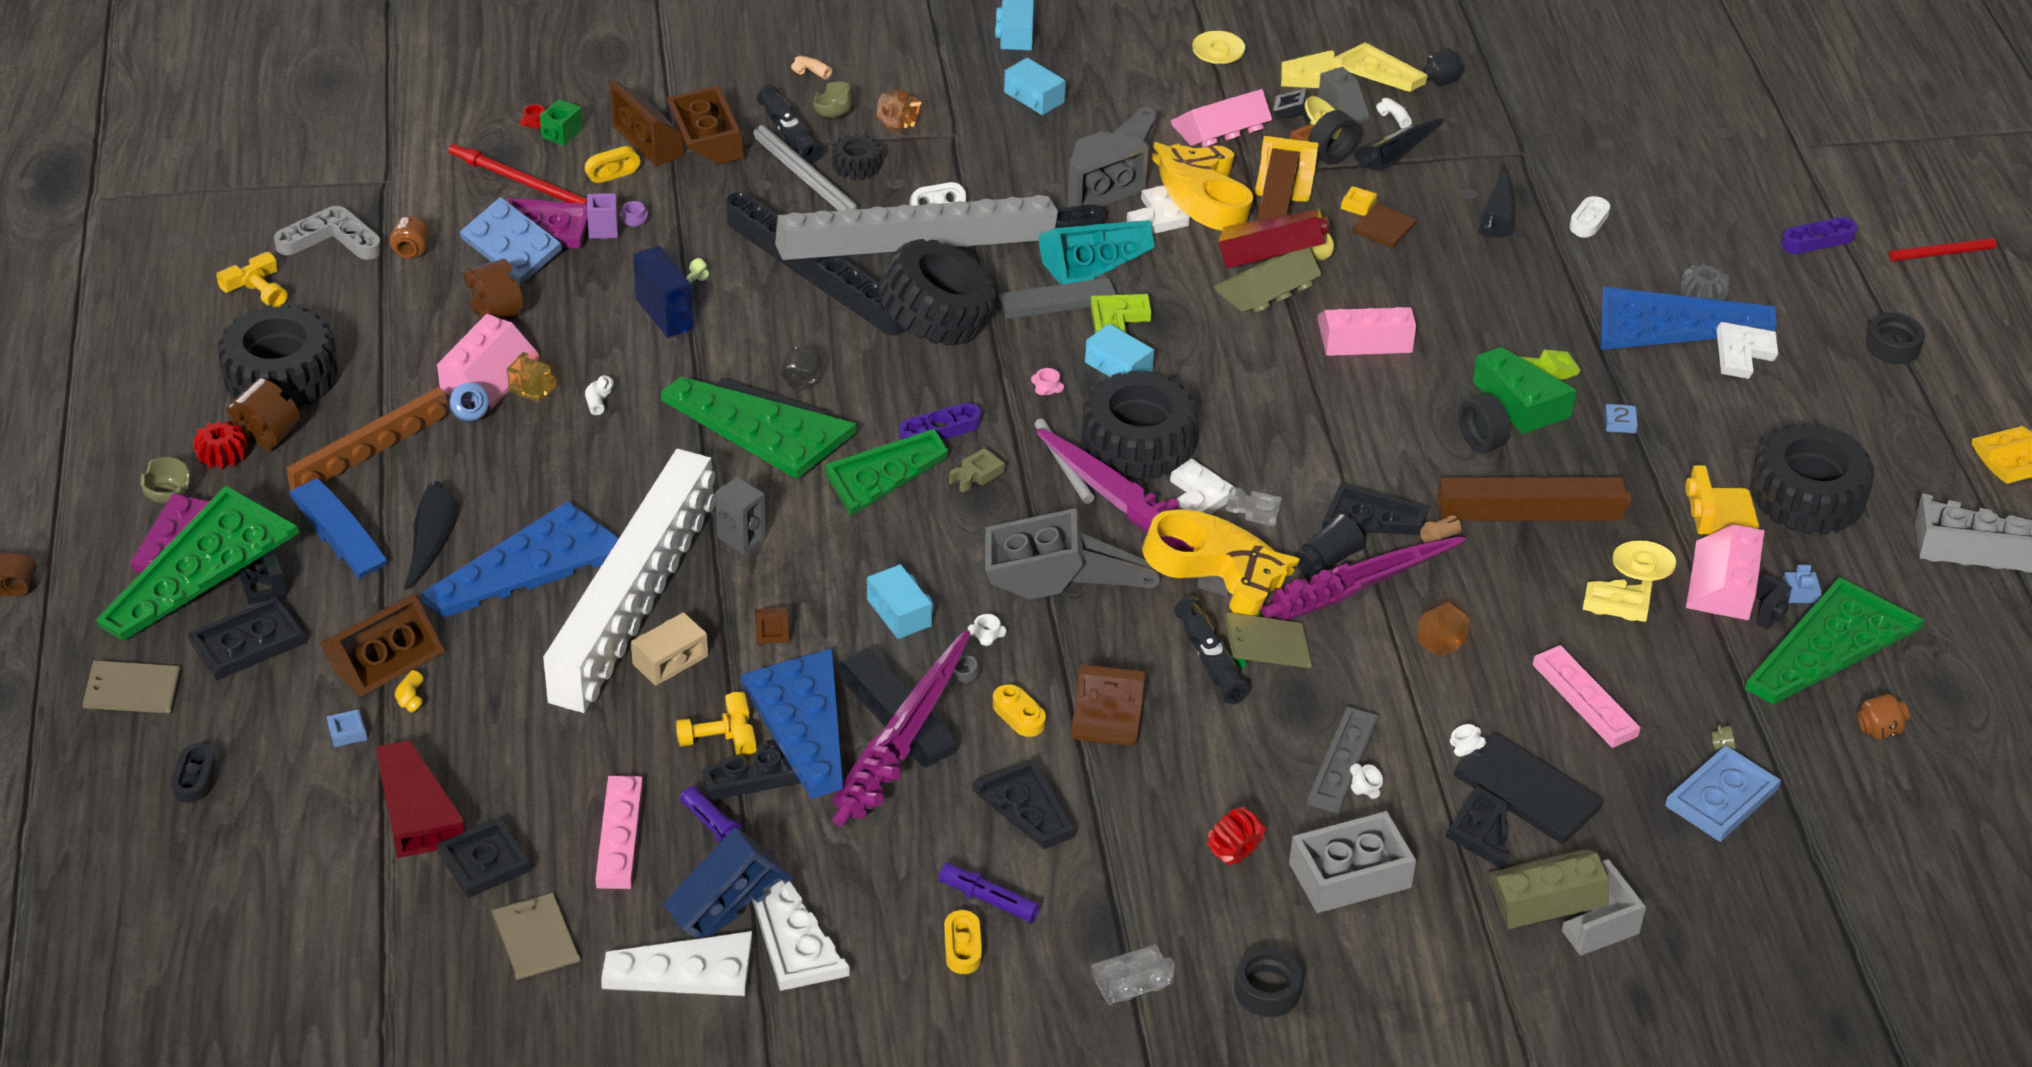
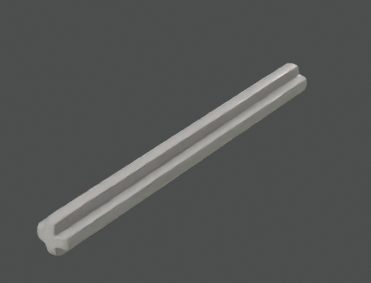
M760 125L758 129L754 130L753 134L758 142L838 211H844L845 209L858 210L856 203L766 126Z

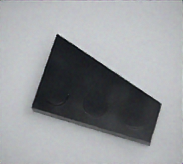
M1340 483L1323 520L1322 529L1335 515L1343 514L1351 518L1361 532L1420 535V530L1428 516L1429 506Z
M767 742L756 746V752L746 757L735 755L701 770L702 781L709 801L748 793H758L764 790L801 783L777 743L771 746Z
M1034 759L972 782L973 791L1044 850L1075 838V831Z

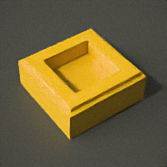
M1352 186L1342 200L1341 209L1365 216L1377 202V194Z

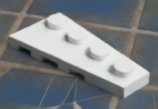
M752 931L606 952L601 979L602 989L745 996Z

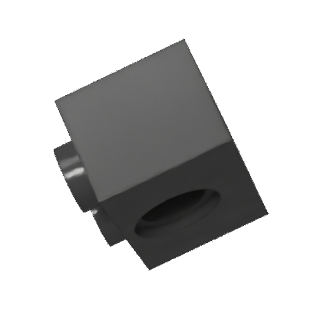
M738 476L726 485L721 486L715 492L717 538L745 555L766 540L765 494Z

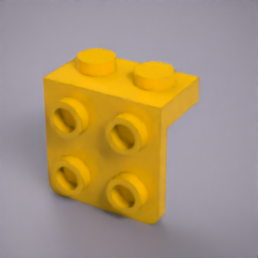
M1264 136L1255 193L1262 196L1272 148L1298 151L1300 156L1292 200L1309 201L1316 170L1319 143Z
M1693 466L1691 478L1686 479L1685 490L1686 495L1689 497L1691 515L1694 517L1698 534L1711 535L1733 524L1759 529L1749 490L1745 488H1712L1706 466Z

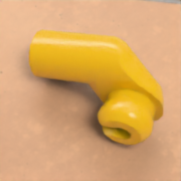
M411 670L395 690V698L402 708L406 707L411 713L415 712L422 704V699L415 693L424 680L422 675L415 670Z

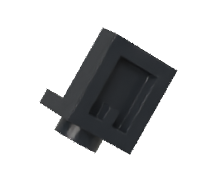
M1307 88L1277 95L1273 109L1276 119L1292 118L1302 113L1306 124L1309 125L1311 120L1305 109V101L1310 97Z

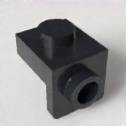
M1764 574L1761 578L1756 596L1762 602L1757 625L1767 630L1776 620L1782 621L1789 609L1788 602L1792 591L1791 586L1768 574Z

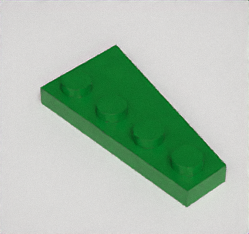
M935 429L825 464L824 473L851 517L946 459L948 450Z

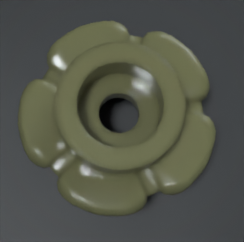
M1718 725L1717 731L1711 732L1714 751H1720L1725 745L1736 751L1731 726L1721 727V725Z

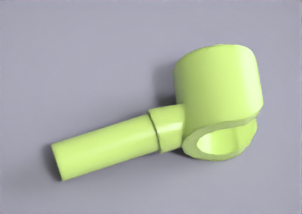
M701 258L693 260L689 266L691 273L675 286L676 289L681 291L696 279L699 281L706 280L709 276V272L706 269L707 264Z

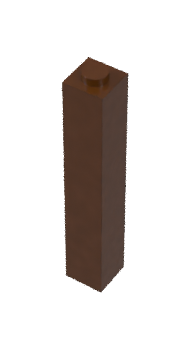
M1622 477L1440 478L1436 501L1440 520L1450 515H1455L1457 517L1456 520L1459 519V521H1623L1625 508L1630 507L1631 495L1629 490H1625Z

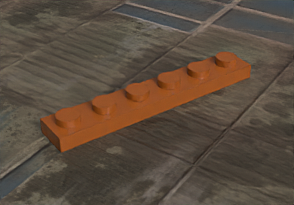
M437 387L286 467L290 491L317 478L323 483L448 416L446 392Z

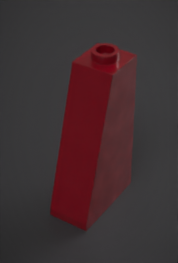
M1320 209L1225 226L1223 227L1218 244L1225 268L1227 269L1325 244L1327 234L1330 233V227L1327 217H1322Z
M410 740L376 746L379 771L397 858L437 851V843L464 832L461 815Z

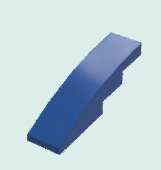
M318 478L290 491V496L320 540L328 542L339 560L344 559L358 580L386 566V558L350 511Z

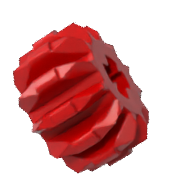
M218 420L216 424L206 423V428L197 429V435L194 437L193 442L194 451L200 464H207L209 469L219 466L222 470L227 465L235 467V461L244 460V454L247 452L248 447L247 439L241 426L233 425L232 421L221 423Z
M1245 807L1232 809L1226 816L1222 815V819L1219 822L1214 823V829L1208 834L1207 845L1210 847L1211 852L1228 866L1235 863L1238 864L1245 857H1250L1251 853L1258 849V844L1264 840L1266 828L1256 814Z

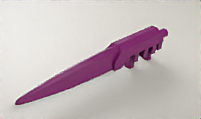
M1039 428L1036 431L1042 440L1075 473L1108 501L1127 514V520L1145 533H1148L1152 520L1156 515L1179 508V503L1175 498H1171L1167 502L1162 500L1156 503V495L1151 492L1144 497L1141 486L1135 482L1131 483L1092 455L1043 428ZM1171 536L1160 537L1164 543L1173 549L1182 552H1194V547H1190L1186 542Z
M1455 537L1428 542L1383 554L1350 566L1346 563L1335 567L1333 570H1321L1319 574L1312 576L1309 584L1305 578L1302 580L1295 579L1292 583L1287 584L1284 590L1280 588L1275 591L1271 597V604L1261 608L1264 618L1276 615L1279 620L1290 621L1343 602L1362 589L1392 578L1461 545L1465 538Z
M970 630L962 632L913 689L885 729L869 742L842 783L843 789L837 791L832 798L833 803L838 808V811L832 818L834 824L843 827L849 817L865 819L868 814L865 809H873L874 806L882 805L884 800L882 793L884 790L879 785L880 782L890 783L891 780L900 778V761L904 760L911 750L909 745L929 716L950 679L968 641Z

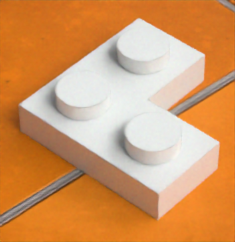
M1156 186L1142 190L1141 200L1147 208L1127 212V222L1150 220L1152 234L1189 226V216L1175 204L1165 186Z
M1721 322L1717 327L1721 374L1749 379L1753 373L1752 357L1774 361L1778 355L1776 332Z
M1190 459L1171 472L1170 481L1186 492L1176 499L1179 503V508L1176 510H1192L1211 515L1236 497L1237 488L1194 459Z

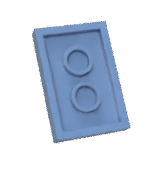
M501 197L460 231L461 239L491 262L505 258L513 269L508 274L521 285L562 250L561 243Z
M1725 745L1667 797L1665 806L1721 842L1779 789L1781 780Z

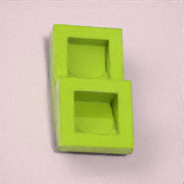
M1544 349L1540 358L1520 357L1558 380L1573 377L1580 372L1578 365L1570 354L1565 351Z

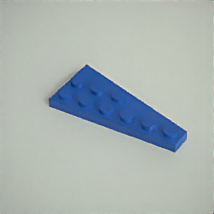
M1603 287L1601 296L1600 350L1718 339L1717 327L1721 322L1775 332L1776 306Z
M567 501L421 593L422 601L444 618L480 606L481 600L496 595L499 599L510 596L511 590L523 586L528 590L574 575L575 569L590 564L593 568L601 566L619 538Z
M832 648L741 674L742 687L810 798L813 799L842 790Z

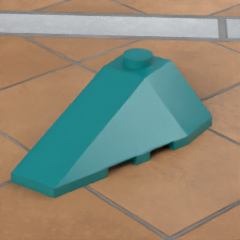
M1150 220L1054 228L1038 234L1042 263L1060 285L1093 280L1155 248Z

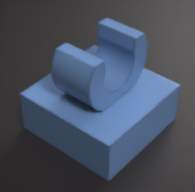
M1797 565L1796 572H1784L1782 582L1792 587L1788 603H1817L1821 598L1822 593L1816 572H1810L1811 565Z

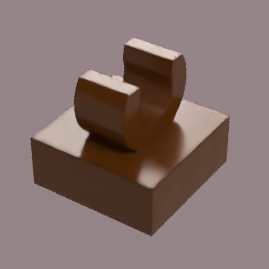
M763 607V609L755 610L757 644L789 642L787 607Z

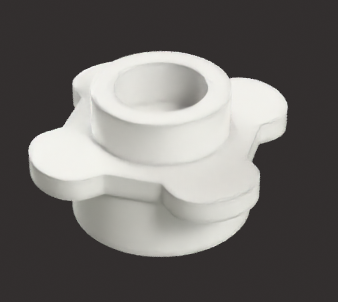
M992 614L978 616L975 619L974 625L972 624L968 627L970 635L977 637L980 644L984 646H989L998 637L1006 635V628L1000 626V620Z
M1466 724L1453 731L1450 743L1456 747L1454 750L1456 756L1471 754L1475 749H1480L1486 744L1485 739L1480 737V728Z
M1359 764L1352 765L1350 772L1353 775L1351 784L1353 792L1357 795L1366 794L1371 799L1379 797V788L1383 784L1380 771L1375 766L1369 764L1363 767Z

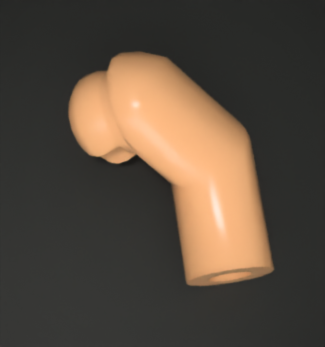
M801 55L794 59L795 62L791 65V69L799 75L803 74L805 69L810 70L823 79H828L832 74L831 67L817 59Z

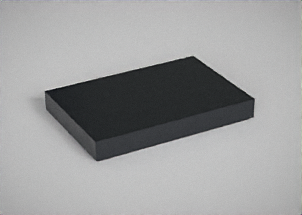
M278 597L188 633L189 642L216 681L307 643L304 632Z

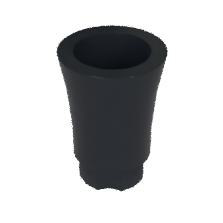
M1337 514L1318 534L1303 544L1302 548L1295 553L1294 557L1299 558L1298 568L1306 576H1313L1319 574L1321 570H1328L1346 557L1363 550L1365 545L1364 537L1357 524L1351 518L1343 514Z

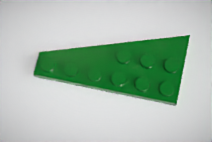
M685 377L678 378L661 391V401L795 479L806 473L857 432L856 423Z
M225 486L96 621L100 628L125 641L298 535L299 530L293 523Z
M1839 577L1747 680L1745 690L1774 705L1922 629L1924 619Z

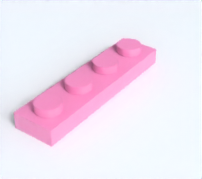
M1561 645L1534 656L1533 666L1612 748L1639 736V725Z
M608 776L596 872V888L631 889L643 789L642 776Z

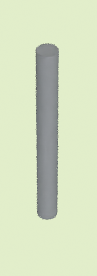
M1038 419L1035 422L1034 426L1037 430L1043 428L1053 433L1044 419ZM1048 446L1085 504L1093 502L1094 495L1085 481Z

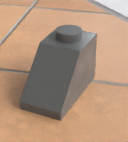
M1343 66L1320 74L1319 98L1326 101L1335 110H1342L1359 124L1369 121L1370 116L1358 80Z

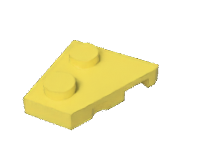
M1625 579L1613 580L1611 582H1588L1583 610L1599 615L1608 614L1623 617L1630 621L1639 620L1646 622L1652 581L1642 580L1641 585L1626 586L1627 582Z

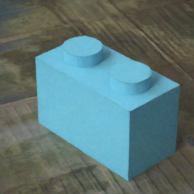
M1002 0V8L997 7L995 38H1001L1000 49L1032 50L1034 0Z
M1025 58L1005 70L1004 92L1043 115L1065 102L1066 80L1029 58Z
M1111 324L1106 325L1086 340L1085 363L1109 377L1120 372L1121 374H1127L1128 371L1137 370V373H1145V371L1152 372L1154 349Z
M901 564L867 577V600L897 639L931 627L932 612L934 611L932 599L928 594H924L921 591L915 577L912 574L909 575Z

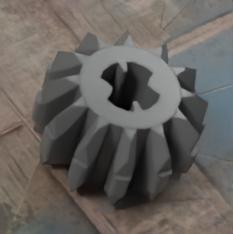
M1701 263L1700 266L1691 265L1690 269L1685 270L1682 275L1681 295L1725 301L1729 292V276L1724 274V269L1714 268V264L1711 266H1706L1704 263Z

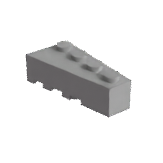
M1922 493L1915 519L1920 559H1927L1932 562H1954L1961 565L1988 566L1994 569H2014L2032 573V520L2012 515L2003 519L1999 518L1992 510L1980 508L1978 512L1960 508V502L1948 500L1947 504L1932 501V495Z

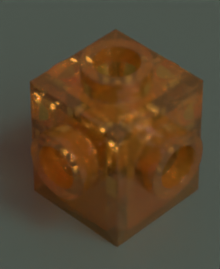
M894 89L893 92H884L877 102L875 119L884 122V127L898 131L899 128L914 127L921 101L909 96L908 92Z
M1447 601L1432 611H1426L1420 617L1416 640L1425 649H1428L1436 657L1440 658L1450 651H1456L1467 641L1470 618Z

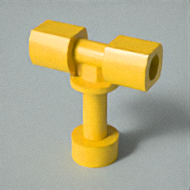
M270 252L250 258V265L243 268L234 265L217 272L218 285L226 293L245 285L249 289L257 288L261 292V300L267 306L281 307L287 299V292L279 284H269L264 280L265 276L277 272L276 259Z
M733 692L725 696L727 714H722V721L691 725L690 719L676 720L679 746L693 745V738L724 734L726 740L733 738L736 755L746 757L755 753L756 740L752 725L747 724L749 721V709L745 693Z

